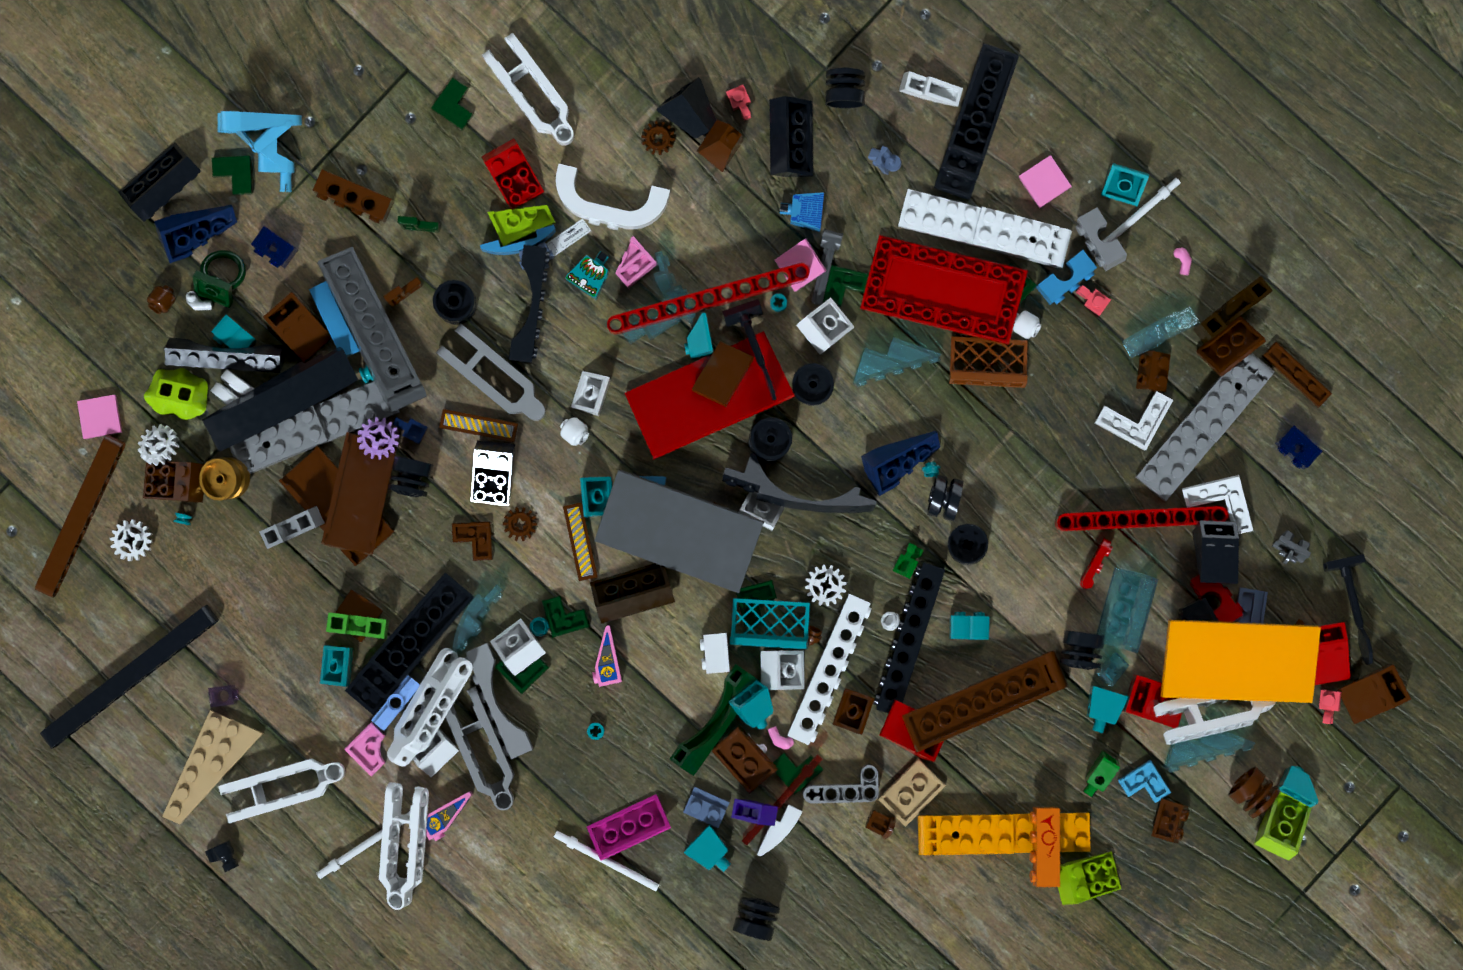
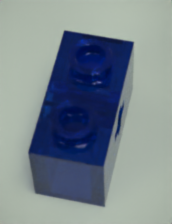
M263 226L251 243L255 248L253 251L262 258L266 255L270 258L269 263L276 268L281 266L285 269L298 251L294 246L265 226ZM273 246L277 249V251H271L269 248Z
M1291 426L1275 443L1278 446L1277 450L1284 456L1288 455L1292 459V464L1298 469L1308 468L1323 452L1296 426ZM1299 445V446H1300V448H1299V451H1300V452H1297V453H1296V452H1295V450H1296V447H1295V446Z

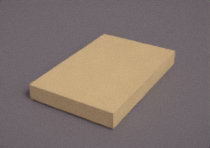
M918 758L878 800L906 827L946 785Z

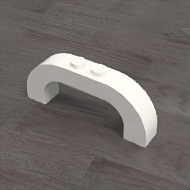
M558 164L556 187L562 203L571 213L582 219L589 220L588 223L599 226L602 223L606 224L607 228L618 230V228L640 229L649 226L660 218L668 205L670 190L651 186L646 204L635 211H625L585 201L575 191L578 169Z

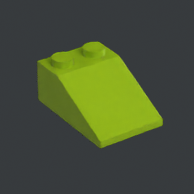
M1280 791L1274 803L1265 813L1254 845L1289 861L1299 852L1312 807L1310 808Z

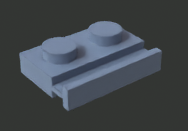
M1240 587L1237 602L1241 605L1244 612H1242L1243 618L1237 623L1263 624L1268 592Z
M694 786L683 813L719 828L730 802Z

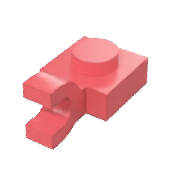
M744 85L727 91L726 95L733 111L739 109L744 121L750 119L751 113L746 105L750 104L751 101Z
M1082 285L1076 291L1079 296L1086 300L1084 306L1098 316L1101 315L1111 299L1097 289H1094L1091 293L1089 289Z
M1321 690L1319 709L1325 710L1323 723L1333 724L1334 711H1340L1342 692Z

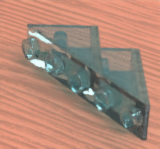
M893 337L887 355L867 348L864 349L853 384L861 387L867 385V381L875 379L876 382L885 379V375L893 373V376L904 373V369L909 367L912 370L920 368L924 362L929 361L930 364L941 361V353Z
M1227 731L1200 737L1198 741L1192 739L1175 743L1170 747L1163 768L1168 769L1169 773L1180 770L1179 766L1187 765V767L1198 765V761L1203 759L1206 762L1217 759V755L1224 754V757L1235 754V750L1241 748L1242 751L1251 750L1256 743Z

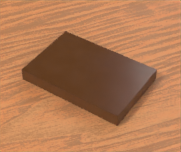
M1239 316L1217 336L1196 350V352L1222 377L1264 344L1266 340L1243 317Z
M720 341L694 384L693 392L726 407L752 364L754 357Z
M740 725L712 750L715 756L749 794L778 770L775 764Z

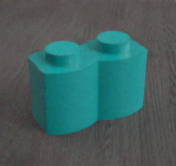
M227 315L211 331L214 334L213 339L220 345L225 343L229 347L228 349L249 348L257 341Z
M954 612V615H951L949 619V639L989 640L990 616H985L983 612H973V616H966V612Z

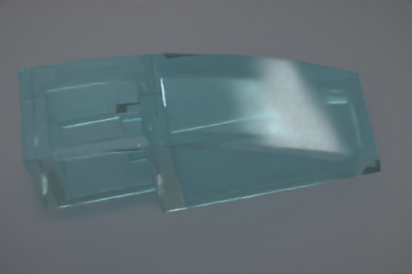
M658 316L650 317V319H656ZM678 317L625 332L623 335L629 344H632L644 335L651 341L682 321V318Z

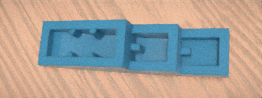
M325 281L309 289L336 347L343 348L347 357L359 352L360 350L350 332L351 330L327 282Z

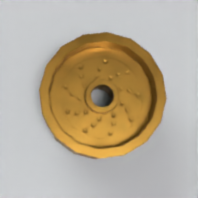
M235 457L215 458L207 461L202 467L199 482L202 491L213 500L236 499L247 491L250 484V473L247 466Z

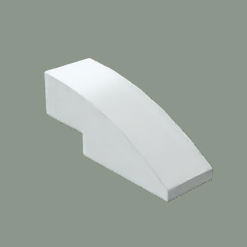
M910 71L903 74L899 89L900 92L955 107L959 105L963 88L930 76L924 77Z
M788 804L781 820H776L775 826H769L757 855L762 856L778 845L795 826L803 811Z

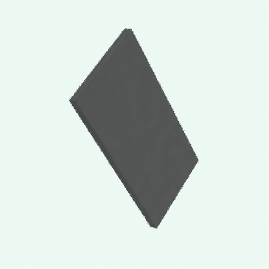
M619 469L594 541L739 593L764 521Z

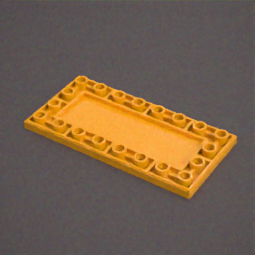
M1168 620L1161 696L1165 698L1313 703L1321 627Z

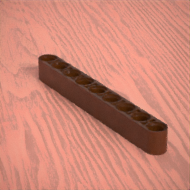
M108 434L104 437L36 583V591L52 598L57 595L124 451L126 444L124 441Z

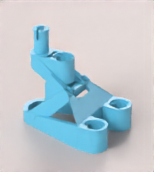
M221 111V113H218L217 132L236 133L251 147L253 152L258 153V172L280 173L279 192H285V184L286 192H292V173H295V163L277 153V138L291 126H301L302 115ZM267 129L254 142L245 133Z

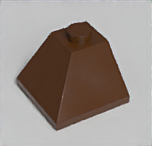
M717 120L696 152L719 171L723 172L742 144V134L730 124Z

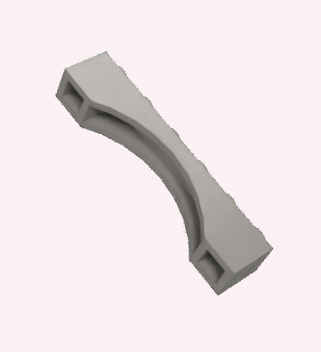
M489 643L465 652L467 657L464 658L472 663L474 674L472 678L476 686L480 685L482 690L480 692L483 703L487 702L490 710H487L491 721L495 720L497 728H495L496 734L499 739L502 738L505 745L502 747L505 755L513 759L533 750L534 748L527 732L512 723L497 703L493 689V670L496 659Z

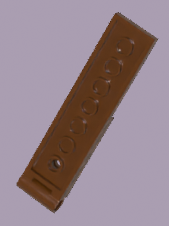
M1052 650L902 715L914 748L916 752H919L1068 687V683L1055 651Z

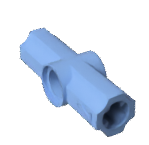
M407 676L395 692L388 697L386 703L371 721L385 731L416 693L420 684L410 676ZM394 698H399L401 700L400 707L393 708L391 701Z

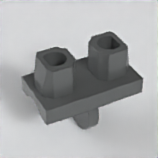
M1288 530L1274 541L1272 547L1279 550L1278 554L1284 557L1282 563L1285 565L1289 561L1303 563L1311 554L1309 552L1310 543L1300 540L1298 544L1292 542L1294 534Z

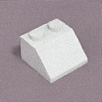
M829 298L796 325L820 355L854 328L853 324L832 298Z
M521 618L490 641L503 663L514 676L546 653Z
M726 633L703 635L704 639H700L701 651L705 650V658H701L702 670H706L707 674L730 672Z
M761 651V683L768 687L769 690L804 689V651Z
M439 728L427 749L418 753L413 758V761L421 770L432 777L459 750ZM426 732L420 734L419 740L425 737Z

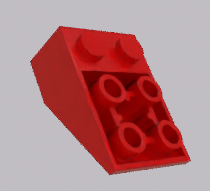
M514 138L481 156L510 209L513 210L544 192Z
M1345 622L1320 625L1315 685L1350 679L1349 647Z
M1133 675L1127 693L1128 700L1122 710L1123 712L1172 728H1178L1182 713L1156 717L1153 709L1155 705L1178 698L1162 697V683L1139 675Z
M895 700L879 735L922 759L935 762L944 741L916 752L902 718V715L916 709Z

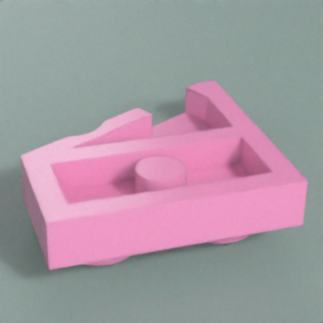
M633 236L630 239L627 251L622 257V262L616 270V275L629 289L657 265V262Z

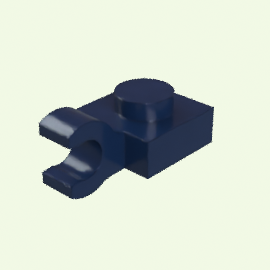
M395 418L393 422L394 426L404 430L402 436L418 444L421 443L428 429L427 426L413 419L406 423Z

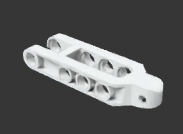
M513 33L508 35L505 40L522 62L513 70L507 73L490 50L482 54L486 63L538 133L551 134L563 146L573 141L574 132L567 122L568 106ZM528 72L559 112V117L550 124L541 121L535 109L529 105L523 93L514 84Z
M444 648L439 652L394 728V741L387 751V756L391 762L401 767L408 765L418 753L427 749L472 673V663L465 658H458L457 653L451 648ZM448 654H451L450 660L448 662H444L445 657ZM465 664V670L459 673L460 667ZM431 687V692L425 696L426 689ZM446 698L444 705L439 706L441 699ZM421 704V709L415 712L416 706ZM436 715L435 720L429 723L431 716ZM412 721L411 726L405 729L406 723ZM426 732L425 737L419 740L420 734Z
M1178 698L1159 703L1153 709L1156 717L1183 712L1189 725L1171 729L1163 734L1166 744L1170 745L1251 726L1254 720L1258 719L1260 713L1270 710L1276 702L1250 701L1252 704L1251 711L1203 721L1198 707H1208L1210 704L1218 702L1226 703L1228 700Z
M312 758L218 787L220 795L251 787L256 805L226 814L228 823H232L324 795L329 784L342 780L346 772L344 766L339 762L324 765ZM309 769L316 771L319 780L316 788L269 802L266 801L262 783Z
M390 782L385 791L379 880L387 890L389 906L392 909L400 910L412 902L413 889L423 880L429 791L427 788L415 787L410 816L401 814L403 787L399 783ZM401 822L409 824V829H411L410 843L408 844L409 859L406 863V867H408L407 878H401L397 874Z

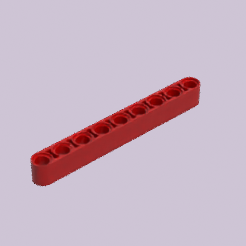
M1221 506L1065 513L1056 518L1055 526L1060 531L1193 526L1199 522L1194 517L1196 511H1200L1203 514L1202 521H1218L1214 518V512L1219 510L1222 513V518L1219 521L1222 522L1227 520L1228 511ZM1177 512H1181L1184 515L1182 522L1176 520L1175 515ZM1158 513L1164 515L1165 520L1163 523H1159L1156 520ZM1120 514L1124 515L1127 519L1125 525L1119 524L1117 520ZM1138 514L1145 516L1146 521L1144 524L1138 523ZM1101 515L1107 518L1105 526L1100 525L1098 522ZM1082 516L1088 519L1086 527L1081 526L1079 523V519ZM1062 517H1066L1069 520L1067 528L1060 525Z

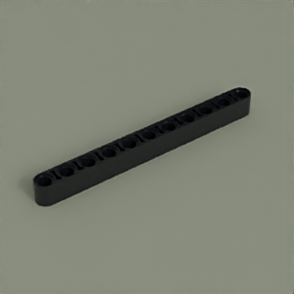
M208 605L203 606L40 732V735L51 749L57 747L210 629L219 619Z

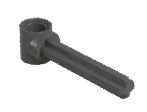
M823 230L820 246L823 248L821 262L827 271L816 279L811 300L813 304L822 305L834 252L840 248L843 233Z

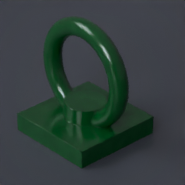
M227 250L210 253L203 259L200 271L196 270L193 275L194 292L198 296L230 308L233 303L232 290L240 286L246 276L244 261L236 253ZM218 258L231 259L238 266V276L234 281L226 283L219 277L208 275L209 264Z

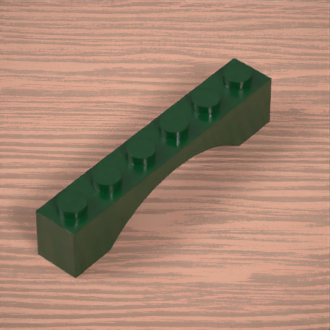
M735 664L724 680L722 697L711 719L698 733L680 743L670 757V760L694 776L737 715L729 701L756 680L759 682L760 680Z

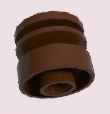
M1256 766L1243 773L1228 792V796L1236 804L1246 800L1243 810L1245 812L1249 811L1248 815L1253 819L1265 812L1274 803L1281 790L1277 786L1272 787L1273 782L1270 780L1262 784L1266 775Z

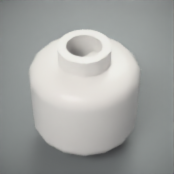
M1026 310L1020 314L1017 313L1013 331L1026 339L1034 338L1041 328L1040 319Z
M578 418L565 419L560 426L561 437L573 446L582 445L589 437L588 426Z

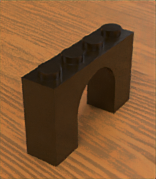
M1261 276L1195 326L1193 331L1205 344L1273 290Z

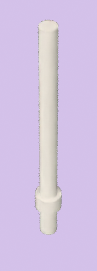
M1175 178L1167 186H1162L1153 198L1108 235L1103 242H1111L1117 239L1162 199L1165 200L1171 195L1170 192L1181 182ZM1091 251L1090 254L1095 258L1096 255Z
M382 830L338 859L334 858L328 862L329 865L316 872L319 879L332 871L336 872L341 868V865L381 840Z
M558 830L554 835V838L566 843L567 847L575 848L657 891L660 884L609 857L601 861L597 851L578 842L577 838L569 837Z

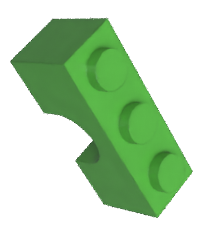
M329 612L326 632L387 639L389 620Z

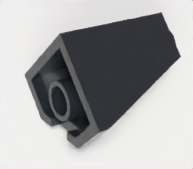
M699 77L683 86L656 109L661 115L695 139L702 135L706 137L716 122L709 99Z

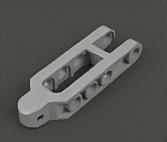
M460 323L454 331L478 350L465 365L444 346H441L436 353L507 413H524L533 421L543 419L546 409L535 398L534 384ZM483 356L487 357L524 388V394L518 402L511 403L472 370Z
M475 686L468 689L467 692L471 697L474 705L473 708L479 721L462 727L453 705L446 715V719L477 791L489 795L496 808L504 811L514 804V796L510 785L515 774L504 753L480 693ZM446 699L440 702L441 706L444 705ZM480 728H484L489 739L488 743L492 746L497 758L496 761L499 763L504 774L503 779L494 784L486 782L466 736Z

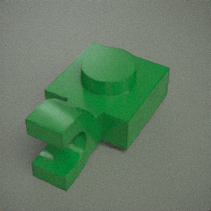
M909 543L906 554H900L893 572L910 579L918 564L915 558H919L924 550Z

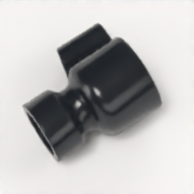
M230 840L205 851L209 862L222 861L224 872L239 866L237 860L233 858L234 849Z

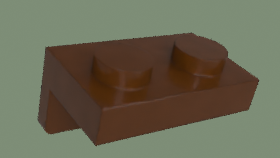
M1141 351L1136 388L1166 392L1171 355L1157 351Z

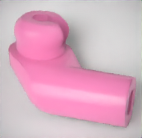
M1176 248L1174 250V257L1179 258L1182 262L1179 274L1189 275L1192 258L1185 248Z
M776 726L767 729L775 746L784 750L793 746V739L780 736Z

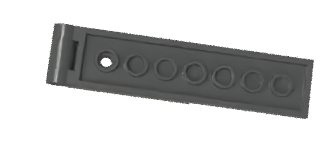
M350 247L319 260L317 264L391 412L427 397L425 389L354 248ZM393 371L396 375H391L390 372Z

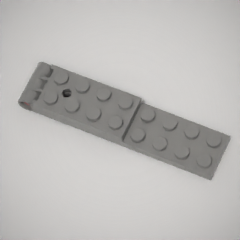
M1251 353L1222 377L1220 376L1138 473L1136 478L1162 500L1167 501L1214 443L1220 439L1267 383L1275 371ZM1236 383L1240 385L1239 390L1235 388Z
M375 381L325 402L311 406L229 448L233 457L242 461L247 466L249 473L252 474L345 436L346 432L352 433L362 429V424L368 425V419L375 422V418L378 417L379 421H381L383 418H389L400 413L399 409L393 412L389 410ZM270 442V447L266 449L265 443Z

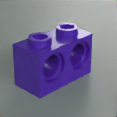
M734 799L731 818L759 825L775 826L778 807L752 800Z

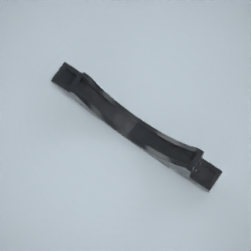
M753 453L750 454L744 473L726 467L722 481L729 486L742 487L745 491L751 493L757 492L756 500L792 509L822 513L872 512L877 503L875 500L860 496L861 488L854 487L842 496L822 501L804 500L791 496L776 487L768 479L758 462L757 455Z

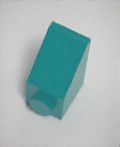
M1290 766L1285 769L1278 788L1281 789L1280 791L1310 808L1317 805L1319 800L1309 774L1305 773L1304 769L1299 766Z

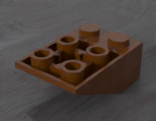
M293 292L263 316L267 323L303 362L308 360L332 339L328 331Z
M165 461L164 465L159 462L158 466H155L153 463L150 465L146 462L143 498L203 503L204 492L200 486L199 475L205 464Z
M1387 664L1337 689L1338 692H1342L1341 699L1354 724L1411 700L1394 664Z

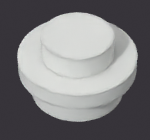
M886 612L881 618L883 628L888 631L896 629L900 623L899 615L895 612Z

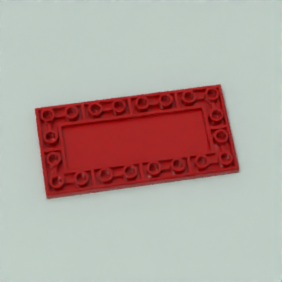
M879 235L860 309L1009 345L1028 270Z
M764 331L755 336L765 360V366L776 394V400L771 398L762 369L757 364L748 338L731 345V347L753 356L754 360L726 407L692 390L712 354L624 393L653 459L795 397Z

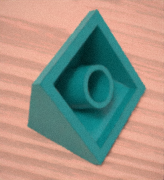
M1112 163L1108 169L1101 196L1138 206L1150 174Z
M611 477L580 478L584 517L603 516L612 490Z
M324 645L320 684L343 687L350 685L354 648Z

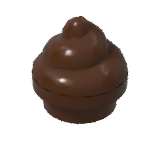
M809 625L808 646L820 642L822 638V631L815 626Z

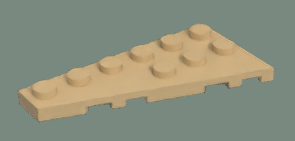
M210 710L162 817L182 824L198 804L264 733Z

